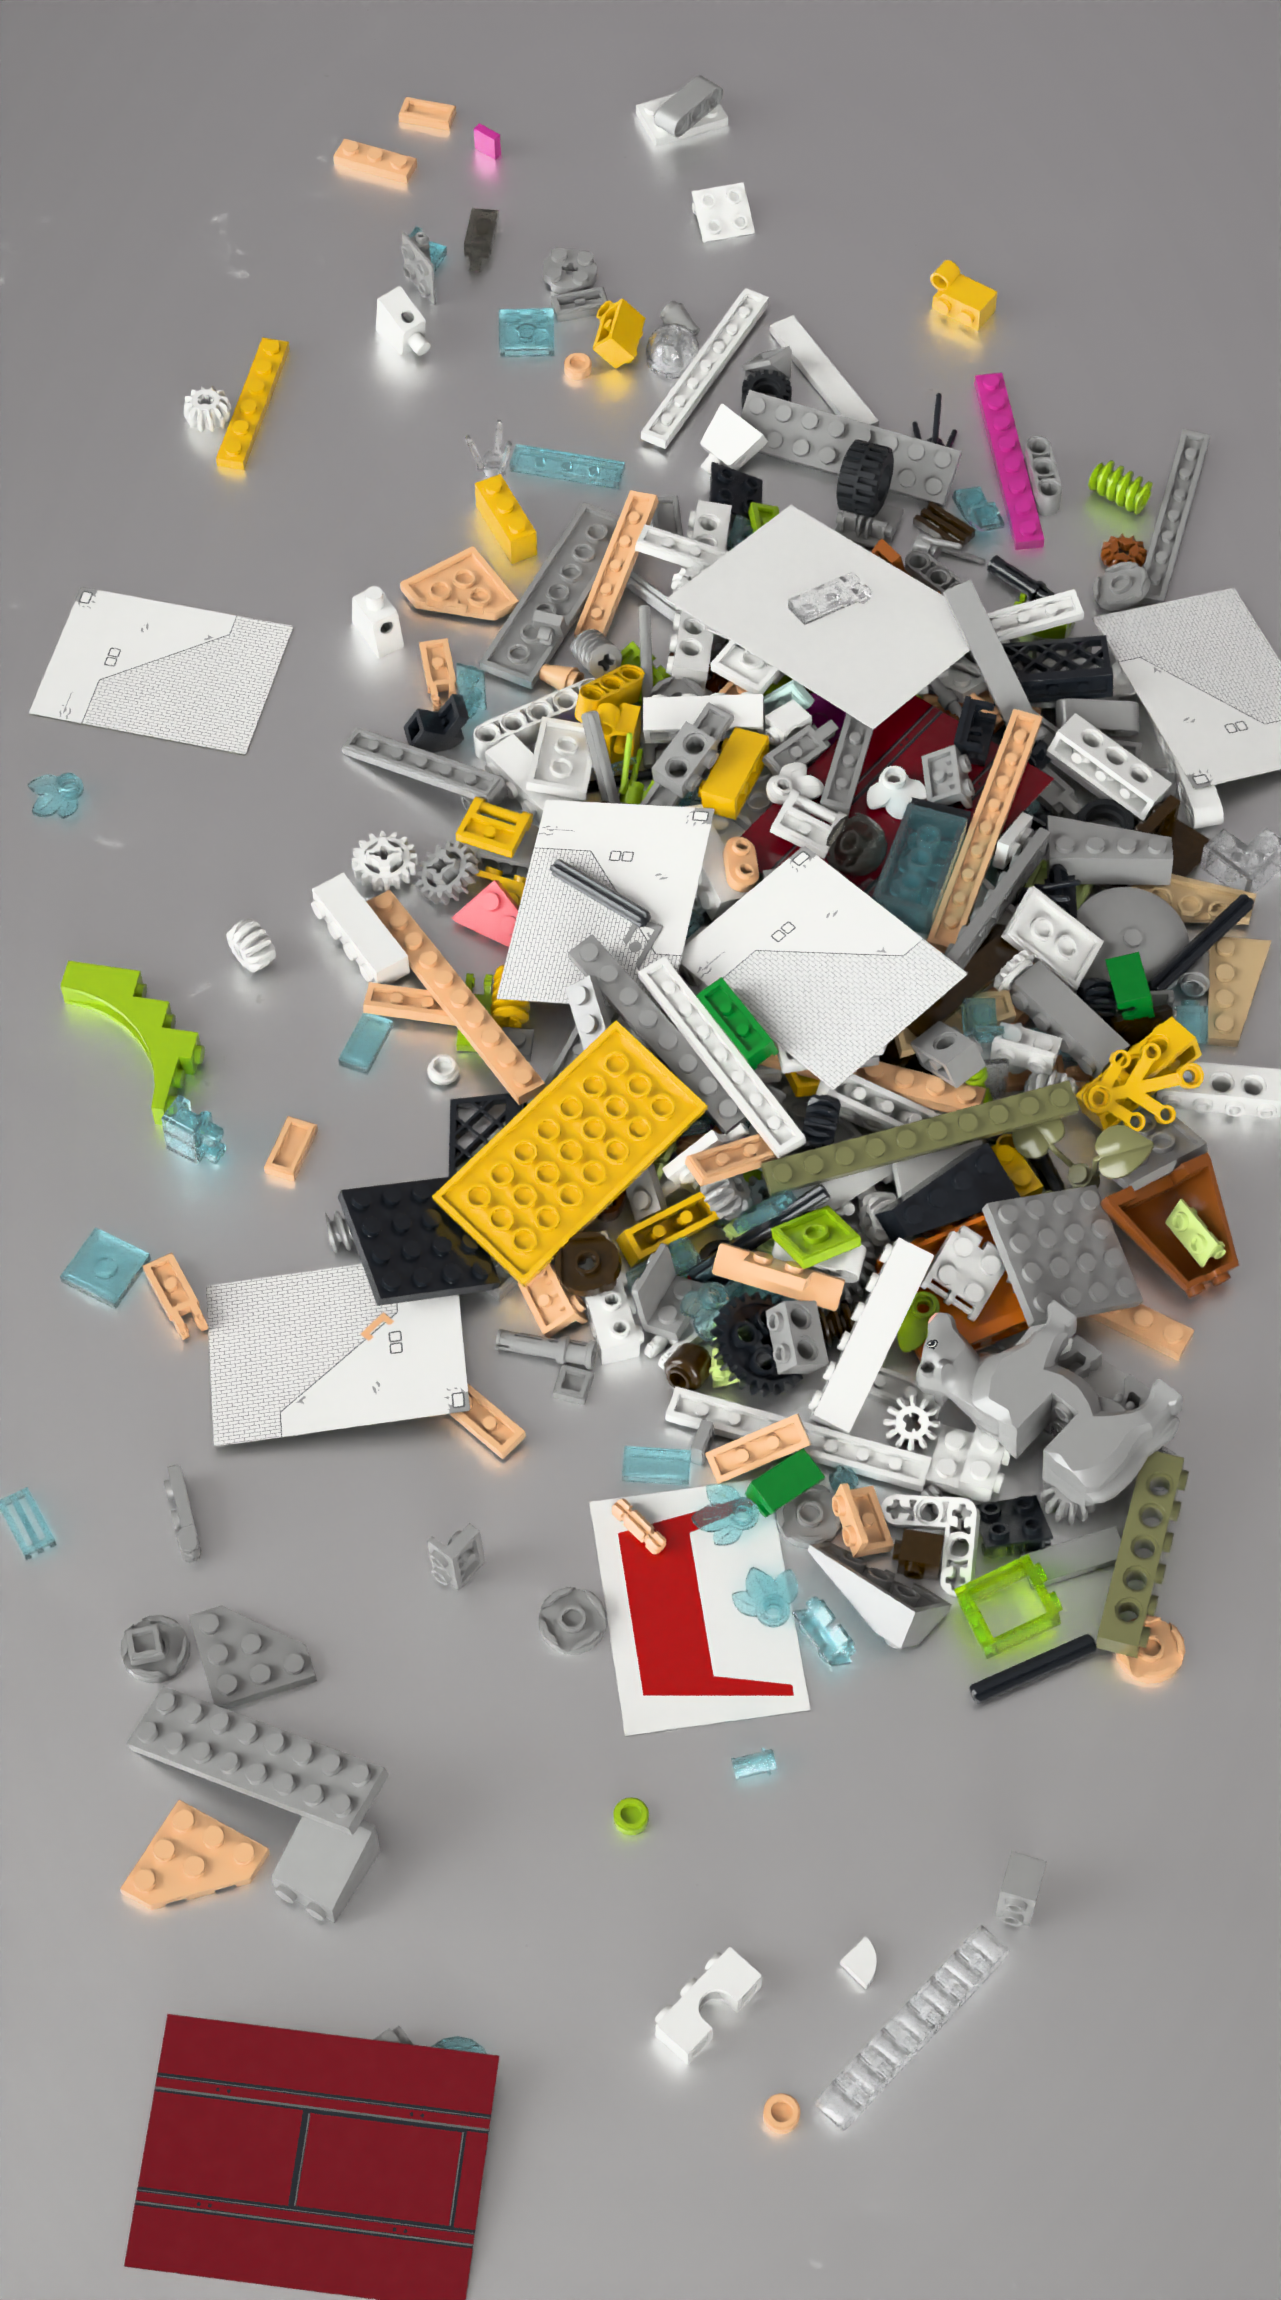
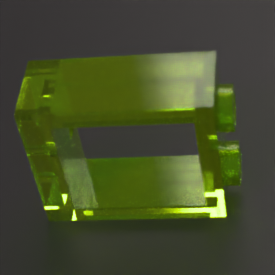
M1029 1554L954 1589L957 1601L986 1659L1061 1624L1059 1612L1063 1610L1059 1598L1055 1591L1048 1593L1044 1585L1048 1578L1040 1562L1033 1564ZM1028 1577L1046 1613L993 1638L975 1601Z

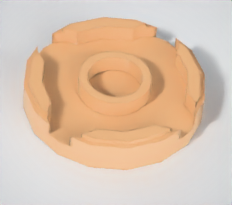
M1148 1616L1145 1627L1151 1628L1147 1648L1140 1647L1137 1658L1116 1653V1659L1122 1670L1134 1680L1147 1684L1161 1683L1172 1678L1181 1668L1185 1654L1184 1639L1177 1627L1170 1622L1168 1624L1162 1621L1160 1617Z

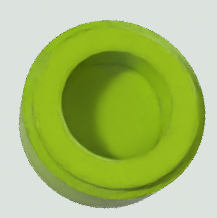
M633 1797L621 1800L614 1808V1824L625 1835L641 1833L649 1822V1811L646 1804L640 1799Z

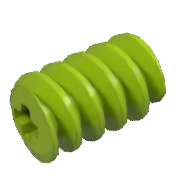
M1110 460L1106 466L1102 462L1098 464L1091 474L1088 488L1092 491L1097 490L1100 496L1106 495L1109 501L1113 502L1116 500L1118 506H1125L1127 511H1134L1135 515H1138L1150 498L1153 483L1148 481L1142 487L1143 477L1138 476L1135 481H1132L1134 472L1129 471L1123 476L1124 466L1121 465L1114 471L1115 461Z

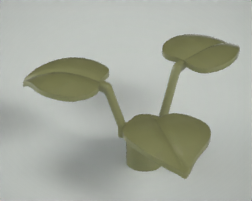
M1061 1118L1018 1129L1012 1133L1013 1144L1022 1156L1038 1159L1043 1157L1050 1149L1070 1168L1068 1181L1073 1187L1069 1189L1096 1185L1098 1189L1100 1173L1110 1179L1123 1178L1136 1170L1148 1158L1155 1146L1151 1140L1142 1136L1134 1129L1124 1125H1113L1105 1129L1098 1136L1095 1143L1098 1156L1093 1158L1091 1168L1084 1163L1074 1164L1054 1145L1065 1135V1126ZM1045 1191V1192H1043L1042 1194H1044V1193H1050V1192H1053V1191Z

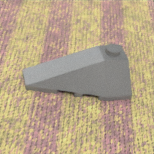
M831 1542L812 1544L808 1548L811 1556L871 1629L885 1638V1643L895 1649L919 1645L951 1608L952 1604L925 1587L916 1583L913 1584L912 1588L894 1580L895 1573L887 1569L883 1571L877 1568L866 1567L867 1561L864 1558H853L851 1552Z

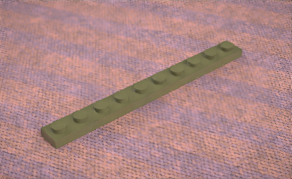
M1070 1080L764 1162L761 1164V1169L770 1197L1074 1115L1078 1113L1079 1107Z

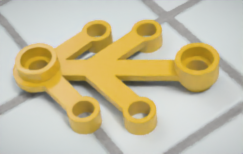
M1146 1043L1140 1048V1058L1125 1084L1112 1088L1120 1071L1128 1067L1131 1062L1130 1054L1127 1051L1117 1050L1111 1053L1109 1057L1110 1065L1100 1082H1093L1085 1087L1082 1093V1102L1088 1111L1095 1114L1107 1111L1123 1121L1125 1126L1135 1131H1140L1146 1123L1144 1115L1139 1112H1131L1115 1101L1128 1098L1152 1113L1159 1124H1169L1176 1117L1174 1108L1170 1105L1161 1104L1145 1093L1177 1085L1184 1089L1196 1088L1201 1085L1204 1079L1202 1068L1198 1064L1187 1063L1181 1065L1176 1073L1143 1080L1152 1063L1158 1060L1161 1055V1049L1156 1043ZM1147 1047L1154 1049L1155 1055L1153 1058L1147 1057ZM1117 1054L1124 1056L1125 1061L1122 1066L1116 1063L1115 1058ZM1185 1071H1189L1192 1074L1190 1082H1186L1183 1078ZM1095 1092H1099L1102 1096L1099 1104L1093 1101V1094ZM1162 1109H1166L1169 1112V1118L1166 1121L1160 1116ZM1132 1116H1136L1139 1119V1126L1137 1128L1133 1127L1130 1123Z

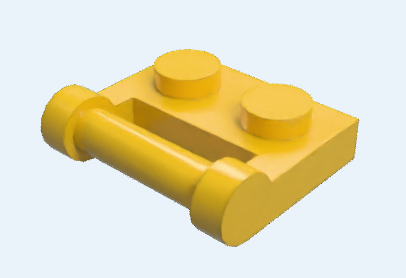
M476 796L456 832V841L513 858L526 831L532 825L533 814L525 811L521 814L487 803L486 799ZM482 814H485V815H488V816H491V817H494V818H498V819H501V820H504V821H507V822H510V823H513V824H516V825L508 824V823H505V822H502V821H499V820H496V819H493V818H490V817H486V816H483Z

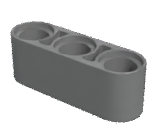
M701 75L695 77L661 105L655 114L654 124L675 137L682 136L719 104L723 96V89Z
M1033 436L1026 442L1024 461L1037 512L1043 516H1051L1059 510L1062 484L1050 441L1043 436Z
M913 550L906 555L905 570L913 578L936 592L939 591L942 595L943 591L964 582L925 551Z
M1075 698L1056 701V727L1058 729L1076 713L1107 736L1128 737L1140 733L1139 703Z

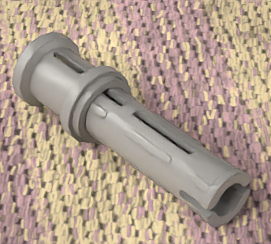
M499 1329L495 1348L496 1350L556 1359L559 1365L566 1363L585 1365L586 1369L592 1370L597 1354V1341L591 1340L587 1343L570 1340V1337L565 1335L556 1339Z

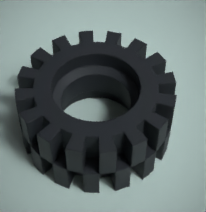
M764 370V374H761L760 371H755V377L750 374L747 376V380L744 379L742 409L749 390L762 394L769 393L775 395L776 398L791 402V382L789 379L786 380V376L783 374L778 377V371H773L772 374H769V370Z

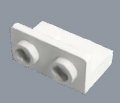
M1001 1022L997 1035L992 1042L990 1059L997 1060L1004 1065L1026 1068L1034 1073L1051 1075L1061 1047L1062 1038Z

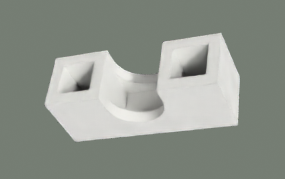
M731 1947L723 1954L717 1952L713 1955L705 1966L707 1971L698 1980L692 1978L681 1990L680 1995L682 1997L675 2005L667 2004L655 2019L657 2022L655 2024V2036L687 2065L706 2047L713 2037V2028L700 2015L703 2006L712 2001H721L728 2004L738 2013L762 1987V1975Z

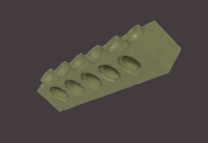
M1156 1451L1148 1456L1138 1472L1097 1635L1098 1649L1137 1658L1140 1647L1147 1648L1151 1628L1145 1627L1148 1615H1155L1159 1596L1153 1595L1156 1583L1162 1585L1166 1570V1564H1162L1161 1559L1163 1552L1170 1553L1174 1533L1168 1531L1171 1521H1178L1182 1503L1176 1501L1178 1490L1185 1491L1189 1471L1183 1470L1184 1457ZM1160 1486L1164 1487L1168 1493L1156 1495L1151 1489ZM1154 1517L1161 1523L1151 1527L1143 1521L1146 1518ZM1146 1548L1153 1555L1148 1558H1141L1135 1552ZM1140 1580L1145 1584V1587L1135 1590L1128 1586V1582ZM1125 1611H1131L1138 1618L1128 1622L1121 1619L1119 1615Z

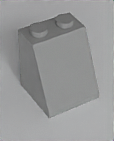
M302 1816L271 1876L274 1888L276 1889L275 1893L289 1903H293L296 1900L306 1906L305 1910L314 1918L321 1921L327 1918L335 1923L381 1852L376 1826L363 1819L354 1835H350Z

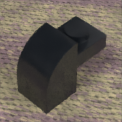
M452 694L438 712L418 708L403 727L408 745L432 753L450 750L459 745L464 740L461 728L469 719L463 696Z

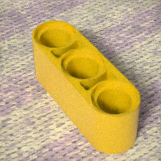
M625 664L583 685L578 695L574 714L575 718L582 723L581 714L597 711L598 706L602 703H610L619 708L621 703L633 705L639 701L645 675L644 671L636 665Z

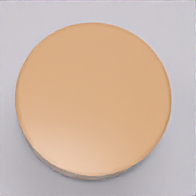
M573 353L567 356L564 361L565 374L574 380L587 378L592 372L590 357L583 353Z
M779 2093L771 2096L766 2101L763 2110V2119L766 2126L778 2134H786L793 2131L800 2120V2106L796 2099L788 2094Z

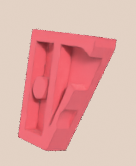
M494 880L457 912L452 919L509 947L519 906L499 880Z

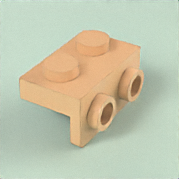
M848 1483L840 1484L832 1498V1509L835 1516L840 1518L843 1527V1540L845 1545L850 1547L853 1558L890 1552L894 1547V1543L874 1487L868 1486L850 1490Z

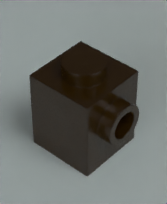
M904 1528L902 1541L895 1540L892 1560L898 1561L897 1573L913 1580H921L923 1578L937 1580L944 1535Z

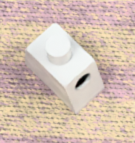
M401 286L379 297L377 300L376 331L401 355H405L412 350L418 356L425 354L430 348V343L425 339L426 321Z
M722 403L700 442L704 450L709 453V456L700 467L709 475H711L712 462L738 471L768 441L762 433Z
M371 586L366 591L355 595L352 598V622L377 657L381 658L403 648L404 642L398 613L382 589L378 586ZM383 627L385 632H381L380 628Z

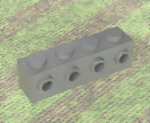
M1040 960L1013 981L1009 991L1013 1005L1018 1010L1024 1011L1040 1031L1062 1038L1060 1050L1068 1053L1078 1063L1084 1073L1091 1075L1095 1079L1109 1067V1057L1112 1052L1128 1050L1129 1044ZM1117 1054L1115 1060L1117 1061L1123 1055Z

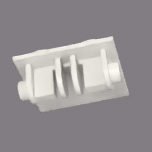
M744 182L692 191L694 201L692 203V210L694 214H697L703 243L755 234Z

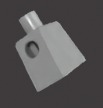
M496 819V820H499V821H502V822H505V823H508V824L516 825V824H513V823H510V822H507V821H504V820H501V819ZM531 825L530 829L526 831L513 858L478 848V869L485 871L486 866L503 871L502 876L513 879L514 875L527 878L539 827Z

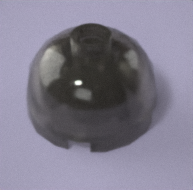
M854 813L857 816L852 818L845 816L833 827L827 838L826 845L830 847V856L826 854V859L831 867L852 877L866 876L876 871L882 864L887 854L888 842L884 830L875 820L864 814Z

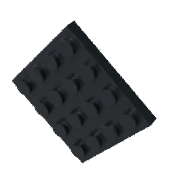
M452 1177L340 1191L338 1200L377 1306L490 1291L498 1288L501 1282L490 1254L432 1198Z

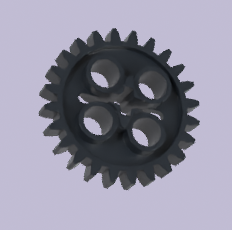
M757 1291L751 1296L746 1292L738 1298L734 1297L719 1309L720 1314L713 1319L717 1326L710 1330V1333L717 1337V1339L711 1342L710 1346L719 1349V1353L713 1357L717 1360L723 1359L724 1364L721 1366L720 1371L729 1370L731 1372L728 1381L731 1382L736 1378L739 1379V1389L742 1390L749 1385L750 1393L753 1396L761 1390L765 1398L771 1393L776 1397L782 1392L792 1389L795 1384L803 1379L802 1374H778L765 1311L783 1302V1300L780 1299L773 1304L771 1294H767L761 1299Z

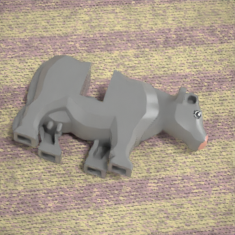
M1052 1300L1047 1307L1046 1325L1034 1332L1024 1343L1000 1353L979 1357L969 1342L959 1333L953 1316L948 1313H935L928 1321V1336L923 1346L921 1362L916 1373L917 1386L923 1393L934 1395L935 1402L940 1406H943L948 1399H951L972 1419L979 1429L998 1440L1015 1459L1052 1423L1054 1429L1059 1434L1043 1450L1042 1479L1055 1486L1065 1497L1074 1503L1085 1507L1095 1503H1104L1116 1497L1132 1482L1148 1456L1173 1439L1178 1431L1180 1420L1176 1415L1182 1411L1183 1396L1161 1379H1157L1150 1389L1129 1374L1124 1379V1395L1117 1394L1112 1400L1098 1396L1084 1378L1089 1376L1090 1371H1095L1101 1367L1102 1353L1082 1337L1076 1335L1073 1339L1071 1350L1061 1355L1068 1345V1338L1077 1332V1318L1055 1300Z

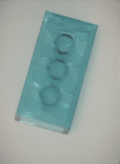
M908 803L872 899L913 931L929 935L965 840L968 819Z

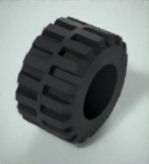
M855 440L851 444L843 459L837 482L836 498L840 510L874 518L879 513L887 498L893 475L894 458L890 447L862 440Z

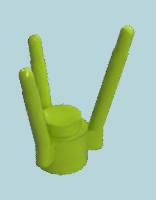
M629 732L626 736L622 777L618 793L620 794V803L640 805L655 781H651L646 791H644L645 785L636 781L643 754L642 748L637 750L630 780L628 779L633 737L632 733Z

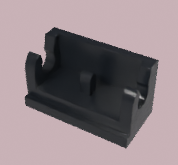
M965 696L954 745H956L962 755L966 754L968 756L970 764L985 766L997 715L984 713L981 710L993 711L994 704Z

